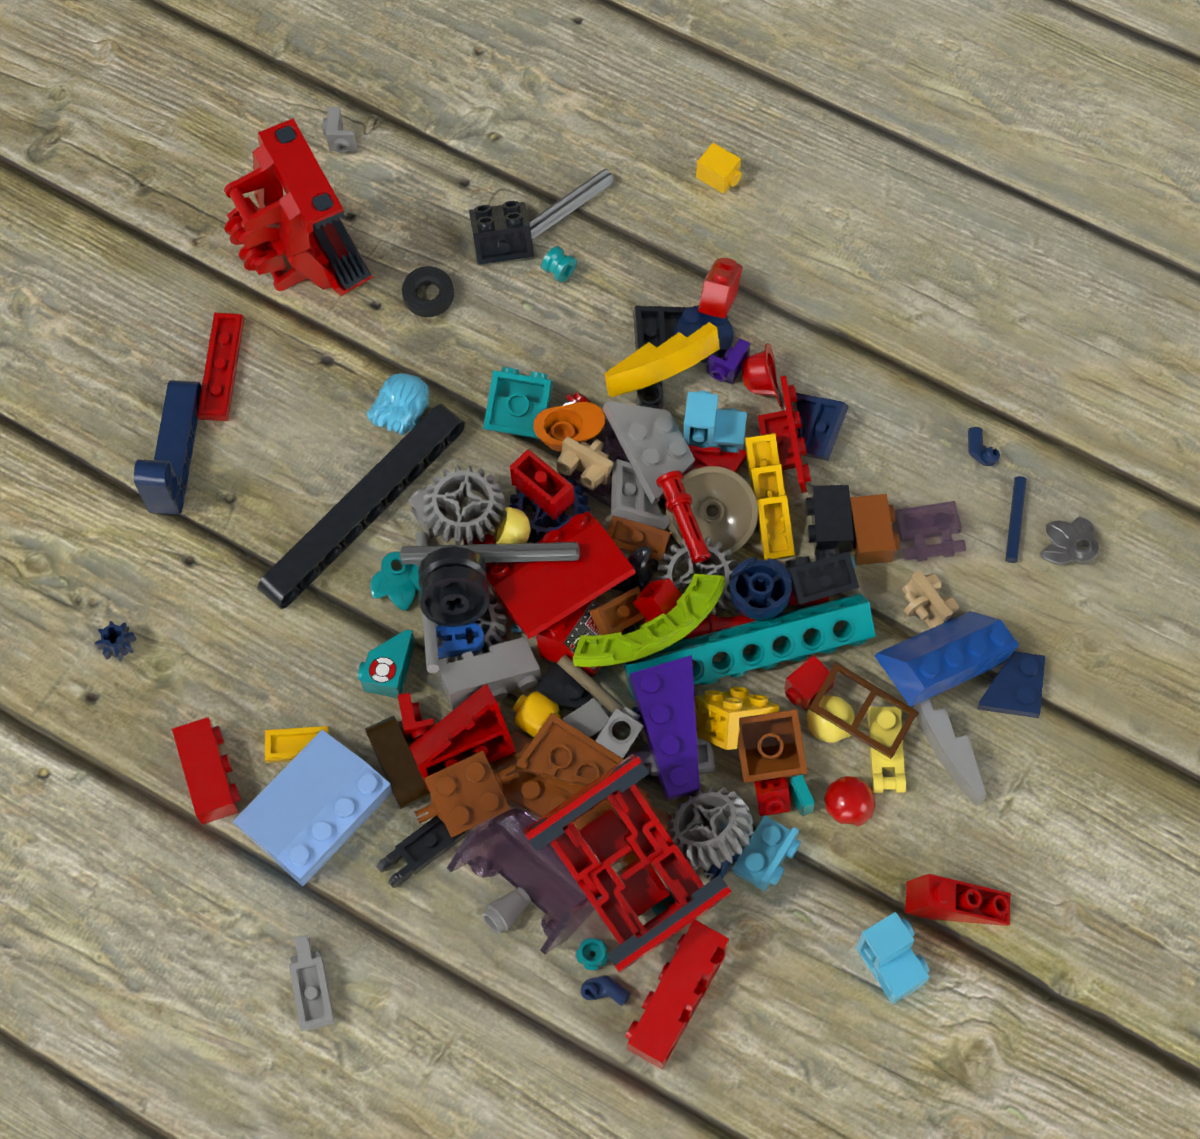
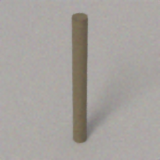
M566 654L558 661L557 664L608 710L612 713L615 708L620 711L623 710L624 706L583 669L579 666H574L573 661ZM622 721L627 727H629V725L625 721ZM642 728L638 736L648 744L644 728Z

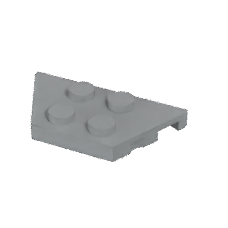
M607 401L602 409L650 503L655 504L664 494L662 488L657 486L656 480L663 474L676 470L681 471L682 475H684L693 465L695 459L670 411Z

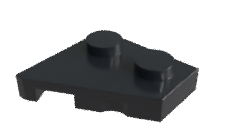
M635 306L633 321L636 351L648 342L658 347L673 337L677 322L685 309L689 307Z

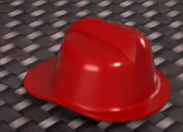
M766 343L764 351L753 354L743 360V382L745 387L755 395L776 396L779 406L783 411L784 405L777 383L775 358L771 345Z

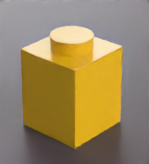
M713 142L697 161L696 178L724 194L730 186L734 187L741 178V158Z

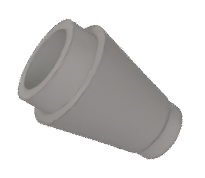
M518 887L486 905V911L482 913L483 920L497 934L502 931H508L531 902V899L524 889Z

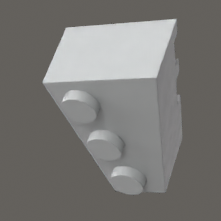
M521 637L489 646L490 652L473 656L472 651L463 653L461 655L463 660L446 664L445 659L439 660L438 675L452 711L486 683L497 702L506 698L510 692L518 689L527 690L535 686L537 681L541 680L540 668L526 638Z

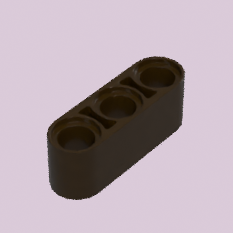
M394 715L366 727L367 736L384 774L391 784V789L400 809L430 797V793Z

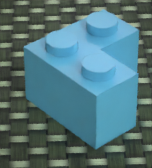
M688 392L683 438L687 445H695L699 448L718 447L720 451L738 453L739 449L743 450L747 412H740L734 408L717 409L718 395L711 394L710 392Z
M896 912L863 931L856 946V950L892 1004L925 985L929 979L927 963L920 954L915 955L911 949L915 941L913 938L915 935L913 928L905 918L900 919Z

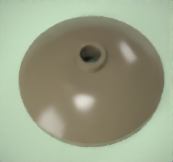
M719 466L700 467L683 476L681 481L686 493L692 497V512L704 541L706 537H710V547H714L718 541L721 542L722 548L720 553L728 549L734 553L740 549L752 536L758 519L757 500L750 485L736 472ZM711 504L718 508V512L715 515H709L706 512V508ZM666 509V515L670 519L669 530L672 532L674 539L681 545L683 537L673 513Z

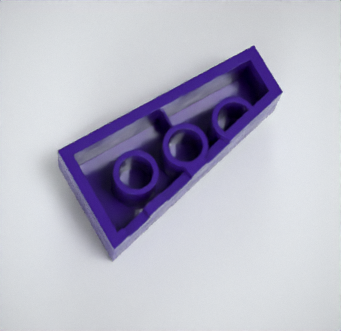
M692 655L630 673L629 683L639 715L641 716L642 725H644L643 728L666 801L696 793L700 788Z

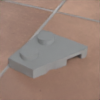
M617 459L612 467L611 515L666 529L670 524L668 515H662L657 504L658 501L655 504L650 503L632 465L629 462Z

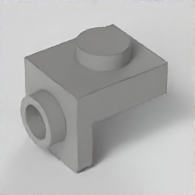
M329 107L328 118H323L322 124L323 135H326L329 151L339 153L356 152L355 132L343 130L340 107Z

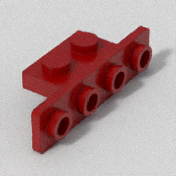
M786 375L780 376L786 410L758 415L760 434H776L779 464H781L782 471L796 468L801 493H808L806 483L812 482L809 465H803L802 455H807L804 437L798 438L797 429L802 428L799 410L794 411L792 405L793 402H798L795 385L788 384Z

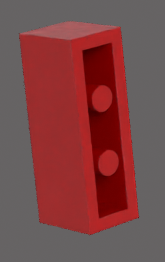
M209 717L172 728L195 815L200 823L203 825L239 813L236 802L241 801V797L236 783L231 784L228 773L233 772L228 754L222 755L220 745L225 743L220 726L214 727Z

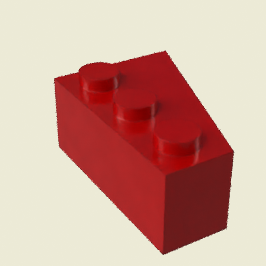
M487 683L409 746L423 780L481 751L484 752L489 763L516 752L498 703Z

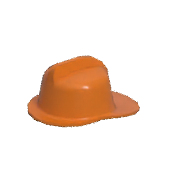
M577 402L544 409L536 416L533 429L536 436L545 445L549 446L552 450L561 452L562 443L567 436L580 443L598 435L605 425V415L603 410L596 404Z

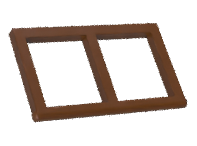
M834 662L832 670L814 698L809 710L892 759L919 712L839 663ZM837 672L870 691L851 725L818 706ZM876 695L909 714L890 749L857 729Z

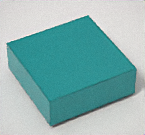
M803 775L793 777L789 790L800 815L805 816L813 813L815 802Z

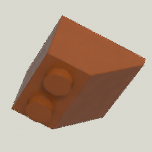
M797 709L739 718L740 732L737 749L744 783L808 773Z

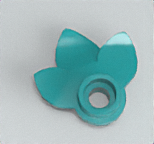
M398 551L388 553L382 560L381 570L371 579L370 590L373 599H379L388 595L391 602L397 608L406 611L413 602L415 591L419 592L420 589L418 566L415 564H403L400 559V552ZM398 561L402 564V569L395 571L391 568V564Z

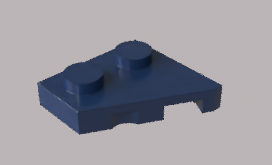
M796 393L798 402L795 403L797 404V411L799 410L802 428L797 429L799 432L798 438L804 437L807 455L803 456L829 461L849 406L842 401Z
M1014 651L979 701L977 710L1039 718L1045 656Z

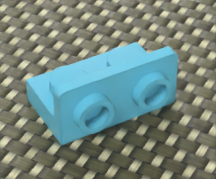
M764 815L749 840L750 845L744 848L742 855L739 856L733 866L732 873L765 892L770 883L776 886L785 870L781 867L786 857L792 859L801 844V841L797 840L799 829L793 827L790 830Z

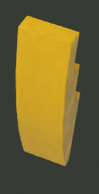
M709 322L689 337L678 332L658 347L648 342L604 373L608 395L615 397L645 388L699 363L720 349L717 327Z
M776 434L745 437L751 488L758 505L757 524L764 560L795 556L787 495H785L782 467L779 464Z

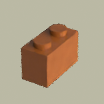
M887 494L850 497L854 536L853 549L856 565L893 562L895 551L899 550L900 543L898 532H893L892 523L895 522V511L893 504L888 505Z

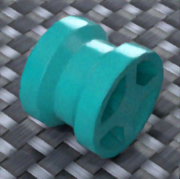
M555 246L544 257L541 269L547 273H553L554 278L561 283L566 281L574 272L577 260L573 256L565 255L561 247Z

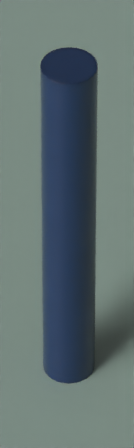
M1022 476L1014 478L1005 561L1008 563L1018 562L1027 480Z

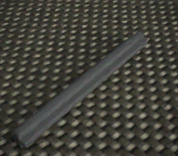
M577 542L403 546L400 551V559L403 564H420L429 553L440 548L453 546L468 548L478 553L485 563L578 560L580 556V547Z

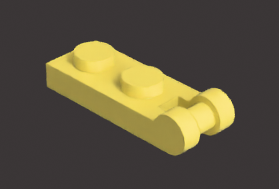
M869 707V737L890 749L902 728L901 709L897 707ZM903 740L892 759L870 747L872 792L883 793V790H895V793H905L906 776L904 771ZM882 771H893L894 777H883Z

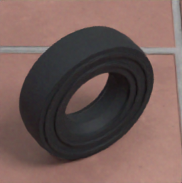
M425 266L413 270L406 276L402 285V297L406 307L415 315L434 317L442 314L450 307L454 298V287L452 280L446 272L437 267ZM427 283L436 285L439 288L438 295L432 300L419 298L417 290L421 285Z

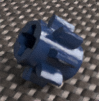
M110 621L109 625L104 629H98L101 640L96 641L95 645L99 650H103L102 654L105 659L108 660L111 656H114L119 661H122L123 656L127 655L128 652H134L130 642H134L137 639L133 632H129V627L125 622L118 626Z

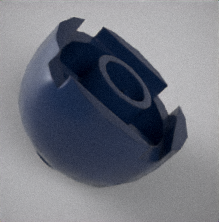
M757 557L749 558L741 562L732 572L729 584L732 604L739 613L748 619L756 621L772 619L780 615L789 603L792 593L791 575L785 566L774 559L768 558L767 561L757 560Z

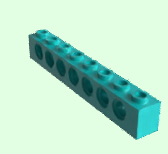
M860 593L780 614L769 620L753 621L677 641L654 654L623 663L629 692L634 699L629 683L630 673L692 655V660L696 661L693 667L694 685L698 683L700 685H709L715 683L718 680L717 678L725 676L740 677L747 674L748 670L755 668L770 669L777 666L778 662L786 660L800 661L807 658V655L816 652L831 653L836 651L839 646L864 644L867 642V639L876 637L870 603ZM845 620L842 629L833 631V627L838 621ZM815 628V633L812 637L803 639V635L808 629ZM785 636V641L782 645L773 647V642L776 638ZM756 644L752 653L743 654V650L747 645ZM726 652L722 661L712 662L713 657L717 653Z

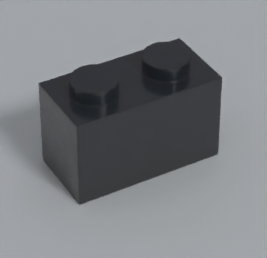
M849 485L812 486L811 497H806L805 499L806 516H812V525H808V543H814V552L838 547L840 552L849 551L851 553L854 536Z

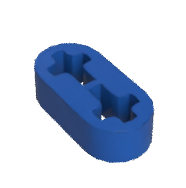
M472 622L468 625L457 627L436 626L437 637H442V640L445 641L442 642V647L438 648L439 658L461 656L463 653L470 651L474 654L479 652L484 646L483 630L476 623ZM467 633H473V636L476 637L473 640L474 643L467 644L465 639Z

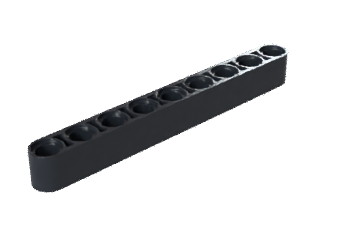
M443 404L433 408L261 578L257 590L280 609L288 607L460 436L464 430L465 422Z

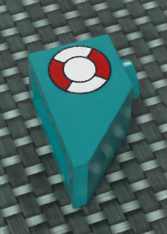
M406 629L368 652L366 662L360 663L357 676L358 680L361 681L364 692L398 698L397 695L402 694L415 646L412 630Z

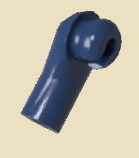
M971 427L968 429L969 455L983 466H993L1000 459L999 451L996 448L993 450V447L987 448L983 445L982 428Z
M607 975L587 979L580 989L582 997L586 1000L591 1001L610 997L620 1006H623L632 994Z

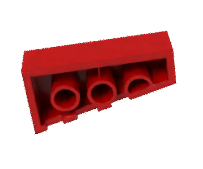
M697 920L691 923L687 933H683L674 949L676 953L670 963L666 962L658 977L660 983L655 992L650 991L641 1007L645 1010L639 1022L634 1019L625 1035V1038L629 1040L627 1050L663 1070L724 961L728 951L729 938Z

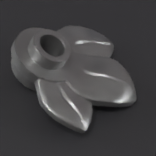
M1079 516L1072 522V525L1060 520L1046 524V533L1052 544L1040 553L1044 560L1056 565H1066L1072 561L1080 565H1086L1093 562L1098 556L1099 544L1094 539L1095 529L1087 519ZM1080 547H1088L1084 550L1079 549Z

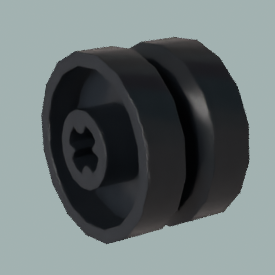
M445 547L429 553L421 561L418 569L419 599L421 611L428 620L442 626L457 627L475 622L486 613L490 604L485 561L478 553L463 547Z

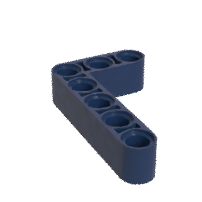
M169 380L154 460L137 459L135 463L134 483L149 513L175 515L182 513L198 424L197 411L202 388L200 382Z

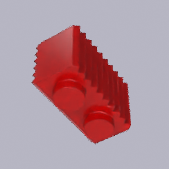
M720 258L714 261L703 281L704 285L702 286L703 290L698 307L700 313L726 318L737 297L743 268L741 264L736 263L735 260L730 258Z
M527 449L510 465L512 486H516V490L525 493V497H529L530 501H534V505L538 504V508H543V512H547V516H552V520L557 519L574 502V486L530 449Z

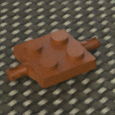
M481 751L424 778L430 791L431 804L414 811L416 817L428 812V814L417 819L419 824L438 816L444 822L452 838L510 810L503 795L502 784L520 777L518 771L505 776L516 770L515 765L513 764L497 773L489 765L484 752Z

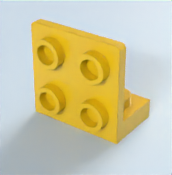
M731 687L729 692L706 690L704 695L694 696L697 737L725 750L737 749L740 717L779 712V705L768 701L767 696L753 695L749 693V689L744 687Z

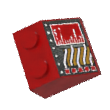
M593 599L537 634L536 640L540 657L558 663L566 654L573 661L581 635H600L589 612L600 606V604ZM601 666L580 668L587 674L595 677Z

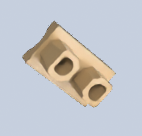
M567 436L562 443V451L557 461L556 469L566 476L571 475L575 469L582 472L580 482L583 486L594 490L600 483L606 486L610 482V472L614 462L608 459L609 455L602 452L604 443L600 440H595L592 445L584 441L580 444Z
M919 570L913 573L911 580L902 588V591L905 593L904 597L909 603L904 609L905 614L908 617L917 614L922 621L927 623L930 629L947 622L959 609V605L953 597L948 596L944 599L940 597L937 592L941 588V581L935 573L924 575Z

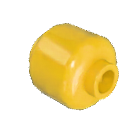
M538 691L532 692L528 697L522 694L512 709L516 712L514 718L515 725L532 737L536 736L551 713L561 719V715L558 714V704Z

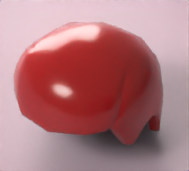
M840 777L828 786L824 796L826 811L840 824L861 826L873 816L876 807L871 788L862 779L857 777Z

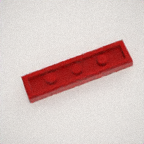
M214 312L197 411L199 420L228 421L244 326L243 314Z

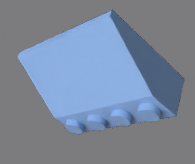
M321 730L232 822L303 887L392 793L391 784L367 762L324 730Z

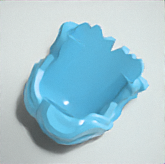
M406 373L392 375L384 382L381 390H379V396L366 412L368 420L374 426L384 428L387 425L388 431L394 430L395 433L399 432L400 436L406 434L419 423L420 417L429 407V387L421 378Z

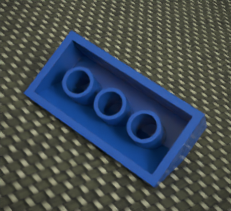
M969 611L876 653L875 657L908 705L912 707L1004 664L1019 644L1002 620Z

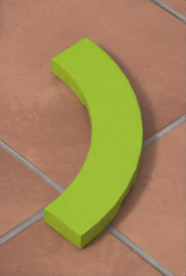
M694 574L686 591L677 601V605L666 615L662 613L653 620L641 625L639 630L624 635L621 632L595 636L581 635L573 656L574 666L597 667L626 663L649 656L671 646L694 630L712 611L726 584L725 577L720 575Z

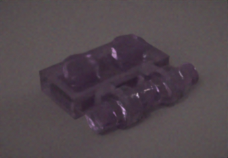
M955 501L895 510V521L900 541H913L914 544L912 548L903 549L905 561L914 559L917 562L927 561L928 557L940 555L947 558L953 557L955 553L966 551L964 539L953 541L951 535L961 533L962 530ZM940 536L941 543L925 544V538Z

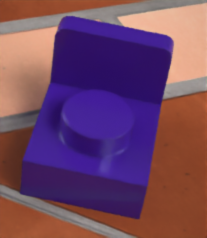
M739 339L734 348L729 347L724 359L710 355L707 361V372L717 381H726L733 385L742 370L743 360L749 357L750 343Z

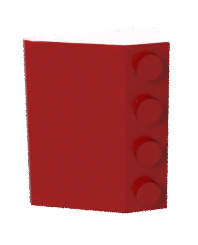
M588 511L584 514L575 515L570 519L569 523L558 530L546 533L543 539L537 542H577L580 547L578 560L501 562L494 565L490 572L487 573L488 584L499 604L503 605L504 610L528 639H531L636 573L633 566L599 521Z

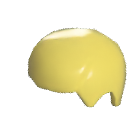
M506 507L507 515L502 519L501 525L498 526L495 537L496 544L526 543L531 531L528 517L519 509Z
M826 695L823 696L818 705L850 725L855 719L853 708L844 698ZM808 710L806 714L807 727L816 739L827 743H836L841 739L851 736L826 719Z

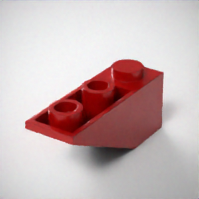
M926 874L906 881L905 913L932 920L1009 926L1011 893L933 874Z

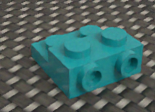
M502 367L501 371L493 370L483 429L539 439L533 429L534 420L540 412L550 408L554 382L548 379V374L531 372L530 376L519 375V370L515 368Z

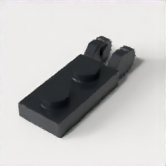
M435 816L395 846L396 849L380 860L376 867L382 873L392 868L403 858L407 865L396 872L388 882L392 888H396L407 881L413 873L416 875L465 838L467 833L464 831L451 838L444 822L438 816Z

